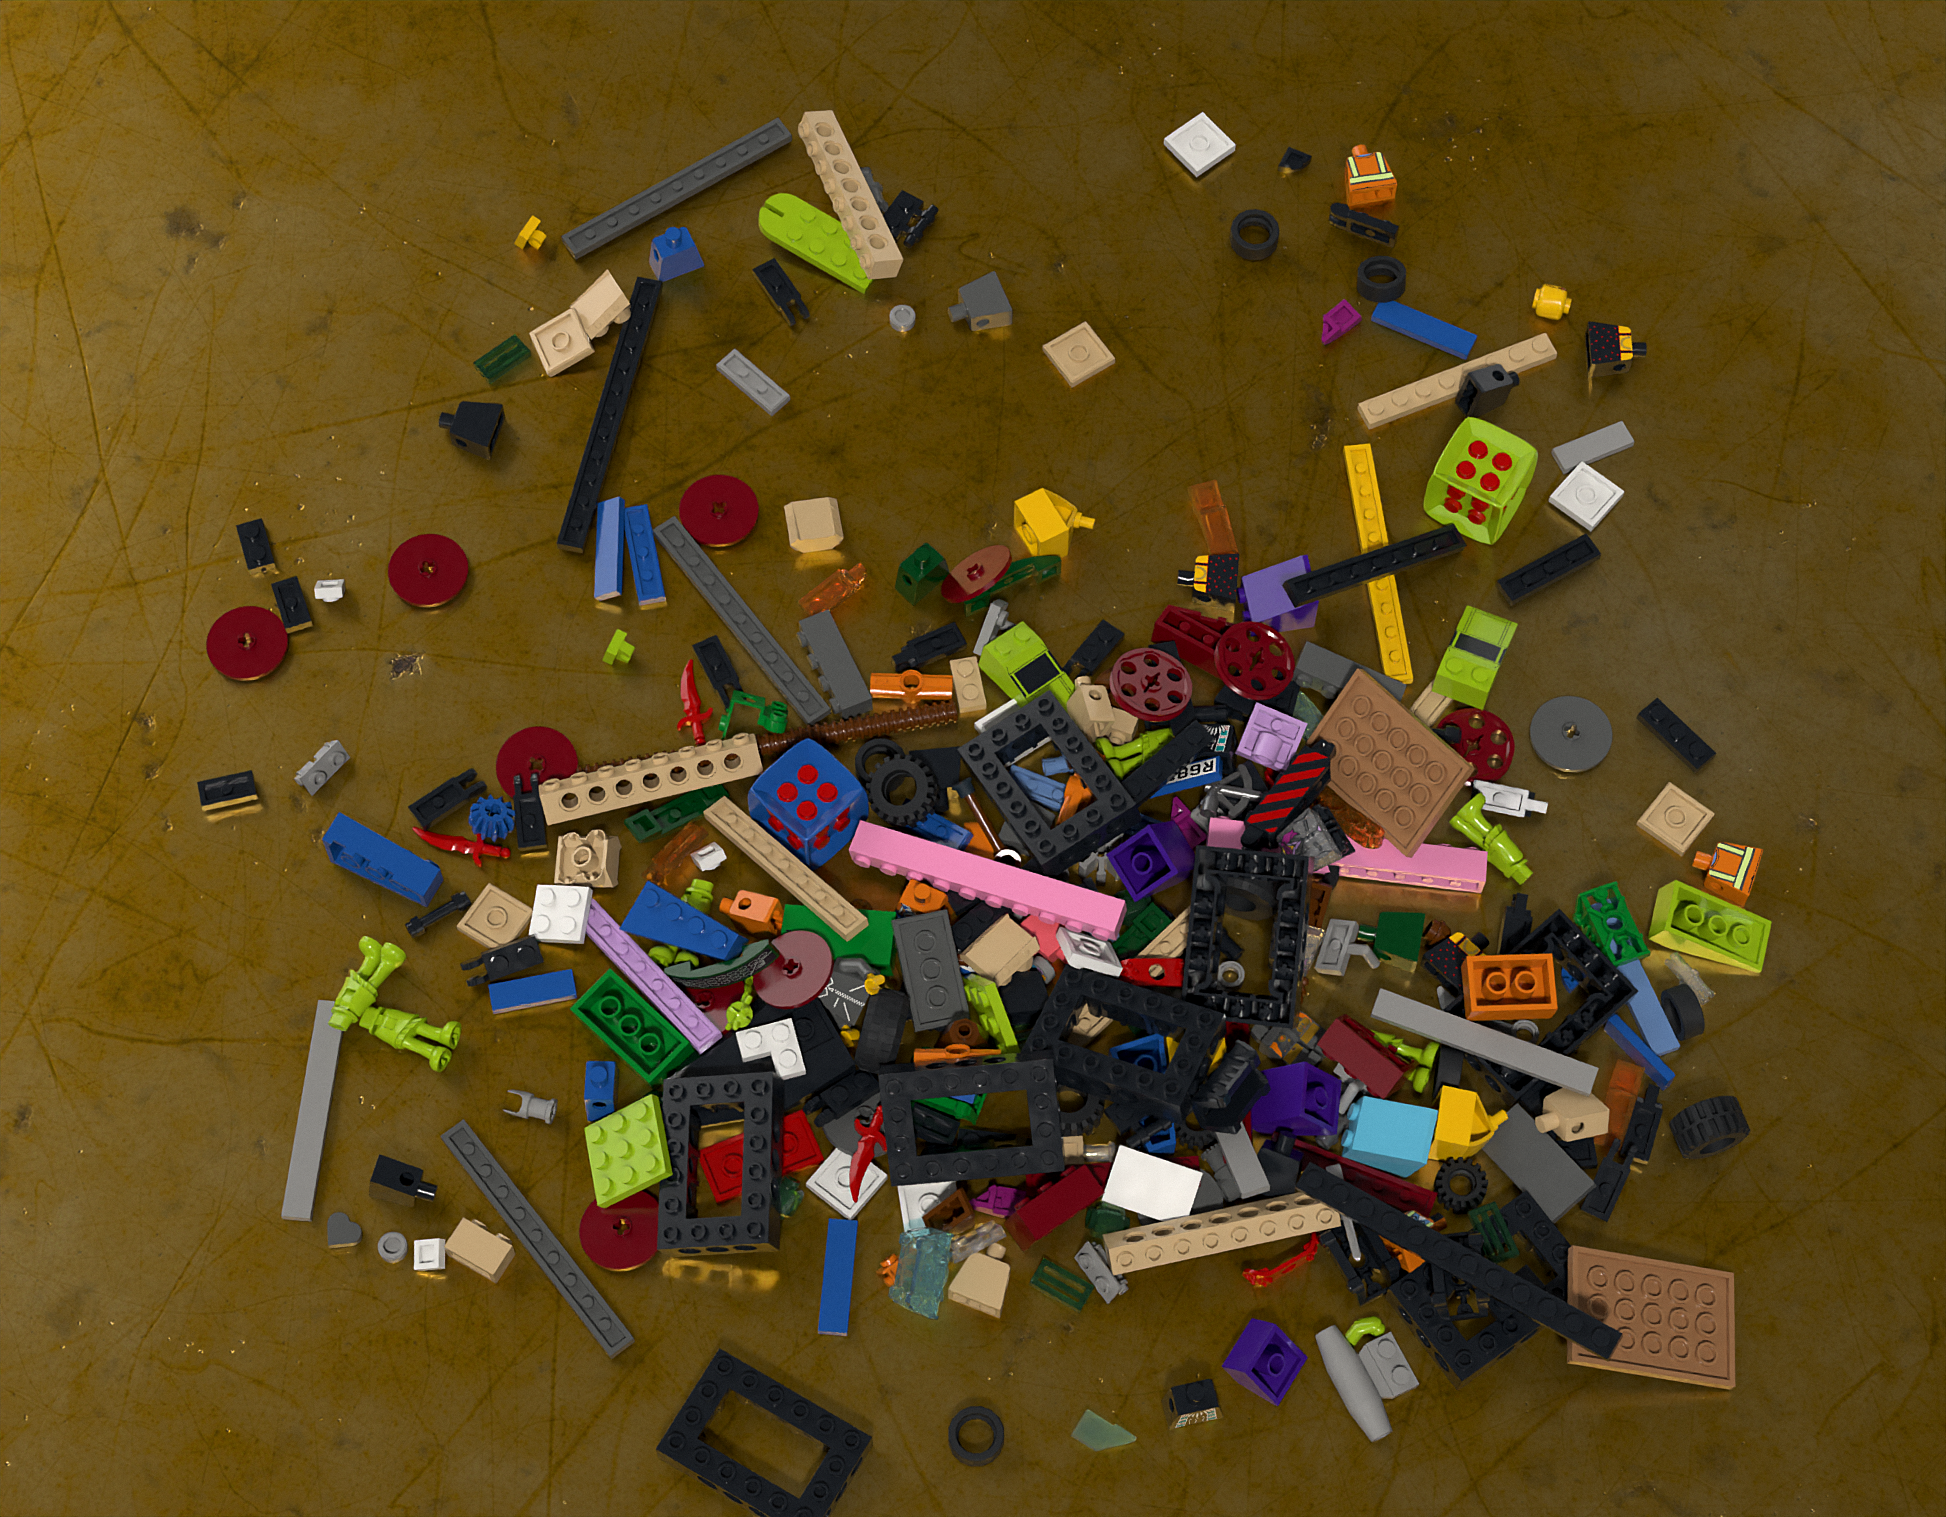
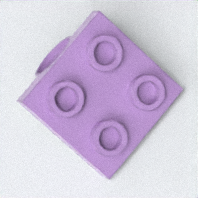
M1256 702L1235 754L1284 773L1297 751L1307 723Z

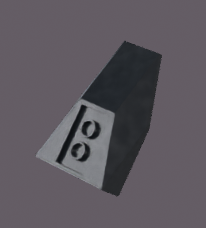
M760 997L749 1005L753 1011V1017L747 1026L738 1028V1030H733L732 1028L702 1054L695 1050L666 1079L774 1072L776 1074L771 1055L743 1062L736 1032L790 1018L793 1022L806 1074L784 1080L783 1113L818 1096L856 1071V1065L818 997L808 1004L794 1009L772 1007ZM737 1109L718 1110V1113H711L710 1111L691 1112L700 1119L701 1128L744 1121V1111L740 1112Z

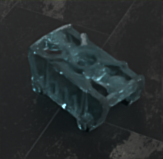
M931 1227L911 1229L900 1233L899 1244L902 1246L894 1285L889 1288L888 1294L889 1298L894 1300L893 1302L911 1312L938 1320L939 1302H943V1286L947 1282L948 1262L952 1257V1252H949L951 1239L952 1237L954 1238L953 1233Z

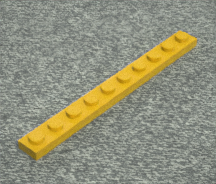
M1370 443L1344 446L1343 449L1361 554L1389 545ZM1393 574L1367 583L1383 675L1404 684H1412L1413 674L1396 581Z

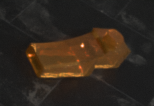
M1217 480L1188 487L1193 512L1196 514L1209 555L1239 554L1225 504L1223 505Z
M1616 1058L1604 1100V1105L1610 1109L1608 1133L1594 1136V1143L1610 1148L1614 1139L1617 1138L1621 1140L1619 1151H1621L1645 1067Z

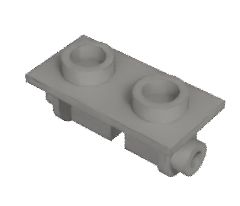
M332 740L330 743L326 742L314 756L316 761L314 763L309 761L300 771H297V776L294 780L300 786L304 785L310 795L313 796L350 756L339 740Z
M1095 1241L1092 1243L1086 1242L1074 1258L1106 1303L1109 1304L1117 1294L1122 1295L1129 1289L1126 1285L1128 1281L1124 1279L1122 1274L1113 1275L1111 1269H1108L1106 1253L1101 1244L1097 1245Z

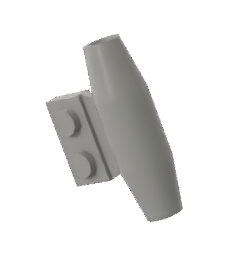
M1336 1325L1316 1334L1315 1338L1326 1371L1350 1415L1371 1442H1375L1390 1434L1393 1430L1381 1398L1393 1399L1419 1385L1392 1333L1389 1332L1366 1343L1358 1354Z

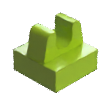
M619 629L616 630L602 661L610 665L613 664L615 658L626 663L629 662L635 647L624 641L627 633Z

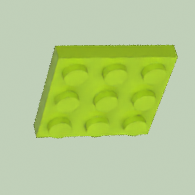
M650 1094L584 1128L597 1206L607 1208L673 1175L659 1097Z

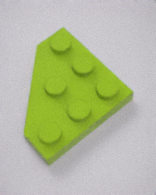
M973 973L962 977L965 984L966 1000L968 1002L971 1001L979 1015L982 1027L985 1031L989 1032L996 1044V1048L1001 1049L1002 1054L1020 1053L1021 1051L995 982Z

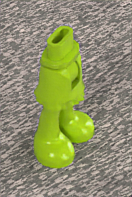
M1169 728L1145 731V734H1139V738L1118 746H1112L1107 738L1101 737L1095 741L1096 750L1106 756L1105 764L1118 781L1121 782L1125 775L1137 770L1172 740ZM1136 753H1141L1140 755L1125 761H1119L1123 758L1134 755Z
M1480 792L1457 812V815L1449 821V824L1479 845L1483 851H1487V861L1503 872L1508 879L1513 877L1521 885L1533 872L1526 865L1527 859L1521 860L1523 853L1508 836L1507 831H1503L1500 824L1493 827L1482 815L1481 809L1486 802V798Z
M693 879L691 886L686 888L685 894L681 899L705 914L710 915L711 903L713 901L711 892L714 885L708 881ZM667 944L664 947L654 946L648 953L652 961L663 969L691 961L698 969L700 965L694 952L682 949L677 955L678 948Z
M368 936L361 938L359 949L365 956L364 961L357 973L350 969V977L345 978L344 985L335 1000L334 1007L331 1009L333 1015L328 1021L329 1026L341 1031H347L351 1023H356L359 1020L357 1017H360L372 1003L376 1002L378 987L407 958L404 951L398 946L388 942L382 946Z
M369 1006L363 1013L359 1026L369 1029L371 1035H376L395 1049L401 1050L406 1048L430 1059V1067L437 1072H442L450 1062L452 1053L448 1048L455 1049L457 1047L462 1027L461 1023L457 1021H449L444 1028L435 1027L427 1024V1017L420 1018L419 1014H410L396 1009H385L382 1006L378 1009ZM421 1035L437 1041L448 1048L434 1046L415 1037Z
M1371 1030L1375 1033L1374 1038L1382 1045L1388 1047L1389 1044H1392L1397 1048L1395 1052L1397 1055L1410 1061L1413 1058L1420 1063L1419 1065L1422 1067H1417L1408 1080L1412 1082L1415 1091L1423 1093L1430 1076V1071L1435 1064L1440 1043L1433 1041L1424 1049H1419L1403 1044L1404 1038H1395V1034H1385Z

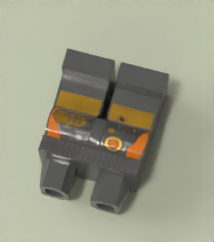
M1302 1011L1299 1014L1297 1028H1270L1269 1026L1255 1025L1251 1029L1250 1035L1260 1044L1259 1051L1267 1055L1280 1067L1300 1062H1307L1318 1067L1319 1063L1321 1064L1326 1058L1322 1053V1048L1317 1043L1327 1030L1315 1023Z

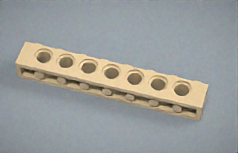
M833 111L804 112L802 121L798 125L799 137L805 143L807 154L813 160L816 173L821 177L825 192L829 194L833 203V209L841 220L842 228L850 239L851 247L859 258L861 268L864 269L868 280L897 277L903 257Z
M740 733L733 736L732 739L724 741L715 739L703 746H686L679 749L678 752L670 754L665 752L657 753L645 760L632 759L621 766H603L592 773L578 772L571 775L570 778L563 780L550 779L538 786L548 826L764 772L754 733ZM731 753L738 755V757L733 761H728L725 759V757ZM702 760L711 761V764L707 767L698 766V763ZM674 767L684 768L679 774L671 772ZM649 773L657 775L653 780L644 779V776ZM620 780L630 781V784L625 787L617 785ZM595 786L603 788L600 793L590 792V789ZM566 793H574L576 795L572 800L563 798Z
M1298 1192L1103 1234V1241L1108 1265L1112 1274L1117 1275L1341 1226L1338 1212L1304 1193Z

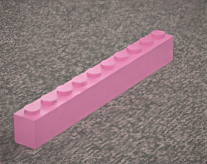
M1225 816L1210 817L1206 846L1241 849L1243 847L1241 837L1245 831L1244 821L1231 820ZM1358 833L1354 835L1345 834L1354 847L1355 852L1330 864L1339 866V876L1481 893L1486 883L1488 852L1480 851L1475 847L1463 849L1452 847L1449 844L1431 845L1423 842L1413 857L1410 858L1403 855L1385 837L1374 838L1369 837L1367 834ZM1280 845L1276 849L1269 850L1264 847L1261 850L1265 852L1284 853ZM1327 865L1313 873L1325 874L1330 871Z
M862 820L859 822L849 848L852 860L861 867L869 868L871 865L880 868V871L887 875L895 876L897 873L906 876L909 881L914 879L921 883L923 881L933 884L932 886L935 889L943 892H948V890L959 892L961 897L969 900H974L975 897H978L981 900H985V903L992 907H1008L1018 915H1034L1044 923H1060L1065 925L1070 931L1080 933L1081 930L1092 933L1093 937L1103 941H1107L1108 938L1116 941L1127 911L1125 900Z

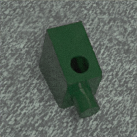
M924 543L899 565L895 590L910 604L916 605L950 573L945 558L931 545Z
M1380 912L1377 926L1360 923L1357 940L1372 942V951L1379 961L1414 973L1418 962L1425 913Z

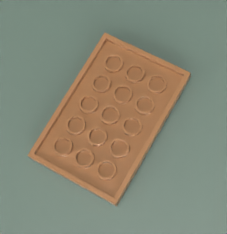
M1357 668L1304 745L1312 748L1321 739L1335 745L1336 752L1330 762L1331 781L1327 785L1403 855L1410 858L1416 853L1475 770L1471 764L1366 671Z
M1574 1245L1568 1248V1304L1623 1333V1337L1609 1362L1567 1340V1363L1728 1390L1735 1387L1734 1273Z

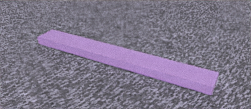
M592 898L586 934L681 1035L690 1042L699 1054H702L721 1039L722 1033L630 936L619 929L620 926Z

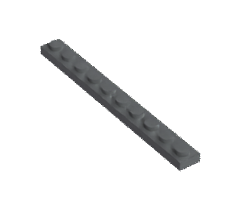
M776 118L562 235V242L576 260L792 141V135L781 120Z
M673 516L653 529L655 538L804 723L811 727L831 714V708L678 519Z
M463 1119L442 1134L440 1137L443 1143L610 1359H613L635 1342L633 1336Z

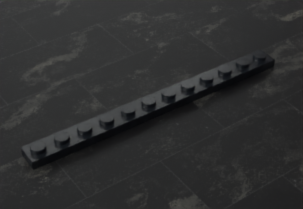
M637 277L629 302L631 308H629L631 316L627 321L623 322L558 536L557 549L584 553L663 289L662 281Z
M1195 720L1126 778L1121 785L1134 800L1137 807H1140L1215 743L1214 737ZM1033 859L1020 868L1044 876ZM982 900L951 927L955 947L962 953L1001 916L1008 914L1010 917L1014 912L1011 908L1001 906V908L992 907L986 904L985 900Z
M1309 1162L1295 1186L1298 1191L1607 1362L1611 1359L1623 1337V1333Z

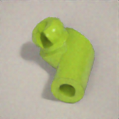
M1376 1316L1357 1319L1344 1337L1354 1348L1364 1334L1371 1333L1372 1336H1381L1385 1332V1325Z

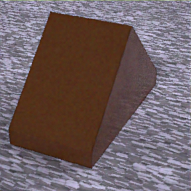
M1312 880L1307 935L1319 938L1333 886Z
M963 1188L955 1191L922 1217L933 1243L940 1242L975 1227V1213Z

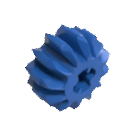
M491 794L488 800L479 797L477 803L472 804L468 819L469 826H472L473 835L481 834L482 841L487 837H491L493 842H495L497 837L505 840L507 834L512 833L515 825L514 821H516L515 810H512L511 802L503 803L504 799L502 796L498 799H493Z

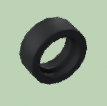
M1258 209L1246 210L1238 214L1231 226V247L1236 254L1248 260H1262L1270 256L1276 250L1280 232L1278 222L1271 214ZM1255 225L1267 230L1270 237L1268 241L1262 244H1251L1244 241L1239 233L1241 229Z
M1375 256L1366 259L1358 267L1357 290L1365 299L1376 303H1387L1398 299L1404 293L1406 268L1397 259L1389 256ZM1376 275H1386L1395 280L1384 284L1372 282L1369 278Z
M873 739L859 748L855 757V774L865 789L866 783L871 782L865 770V762L870 756L887 754L895 758L894 754H901L903 757H906L903 749L896 742L888 739ZM905 777L898 779L892 785L890 792L896 790L904 782Z
M1681 984L1662 991L1661 1007L1676 1038L1684 1041L1703 1034L1705 1029L1704 1016L1693 990L1688 985Z
M1442 1045L1440 1047L1433 1083V1099L1436 1098L1443 1085L1459 1089L1464 1051Z
M970 1406L959 1411L952 1418L948 1428V1443L953 1456L961 1463L971 1467L984 1466L993 1462L1000 1455L1004 1445V1427L1000 1418L992 1410L982 1406ZM979 1419L985 1421L993 1430L994 1440L992 1445L982 1453L968 1452L959 1442V1431L970 1420Z

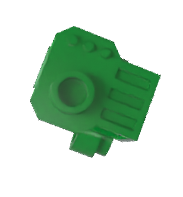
M734 690L730 705L726 710L727 714H722L718 730L722 731L721 739H725L734 703L758 708L757 724L764 726L765 729L774 733H784L786 730L789 712L787 705L780 701H772L771 705L765 706L766 698ZM743 698H750L756 702H749Z

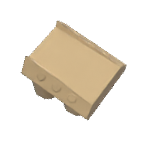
M608 269L569 306L577 310L591 341L595 337H601L606 334L609 325L613 322L620 324L627 321L631 316L629 309L631 305Z
M830 497L795 501L784 506L789 542L792 549L803 553L833 549L842 542L844 537L837 499Z
M600 829L592 830L587 836H579L575 832L567 833L565 836H558L554 884L557 886L615 887L618 885L619 854L622 848L618 836H608Z
M1005 914L960 954V958L981 977L995 982L996 987L999 988L1011 982L1012 975L1016 971L1024 972L1029 970L1033 965V956L1040 950L1035 936L1032 937L1015 923L1008 914Z

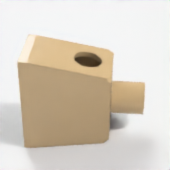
M1081 676L1074 680L1076 691L1067 701V713L1090 744L1095 745L1096 739L1104 737L1116 719L1106 687L1103 685H1092L1090 677Z
M1561 1088L1544 1098L1543 1114L1535 1118V1124L1540 1133L1553 1130L1563 1141L1569 1142L1608 1133L1610 1109L1592 1093L1587 1097L1566 1088Z
M991 1242L985 1255L972 1251L950 1284L948 1298L1000 1318L1011 1271L1009 1264L1001 1262L1006 1248Z

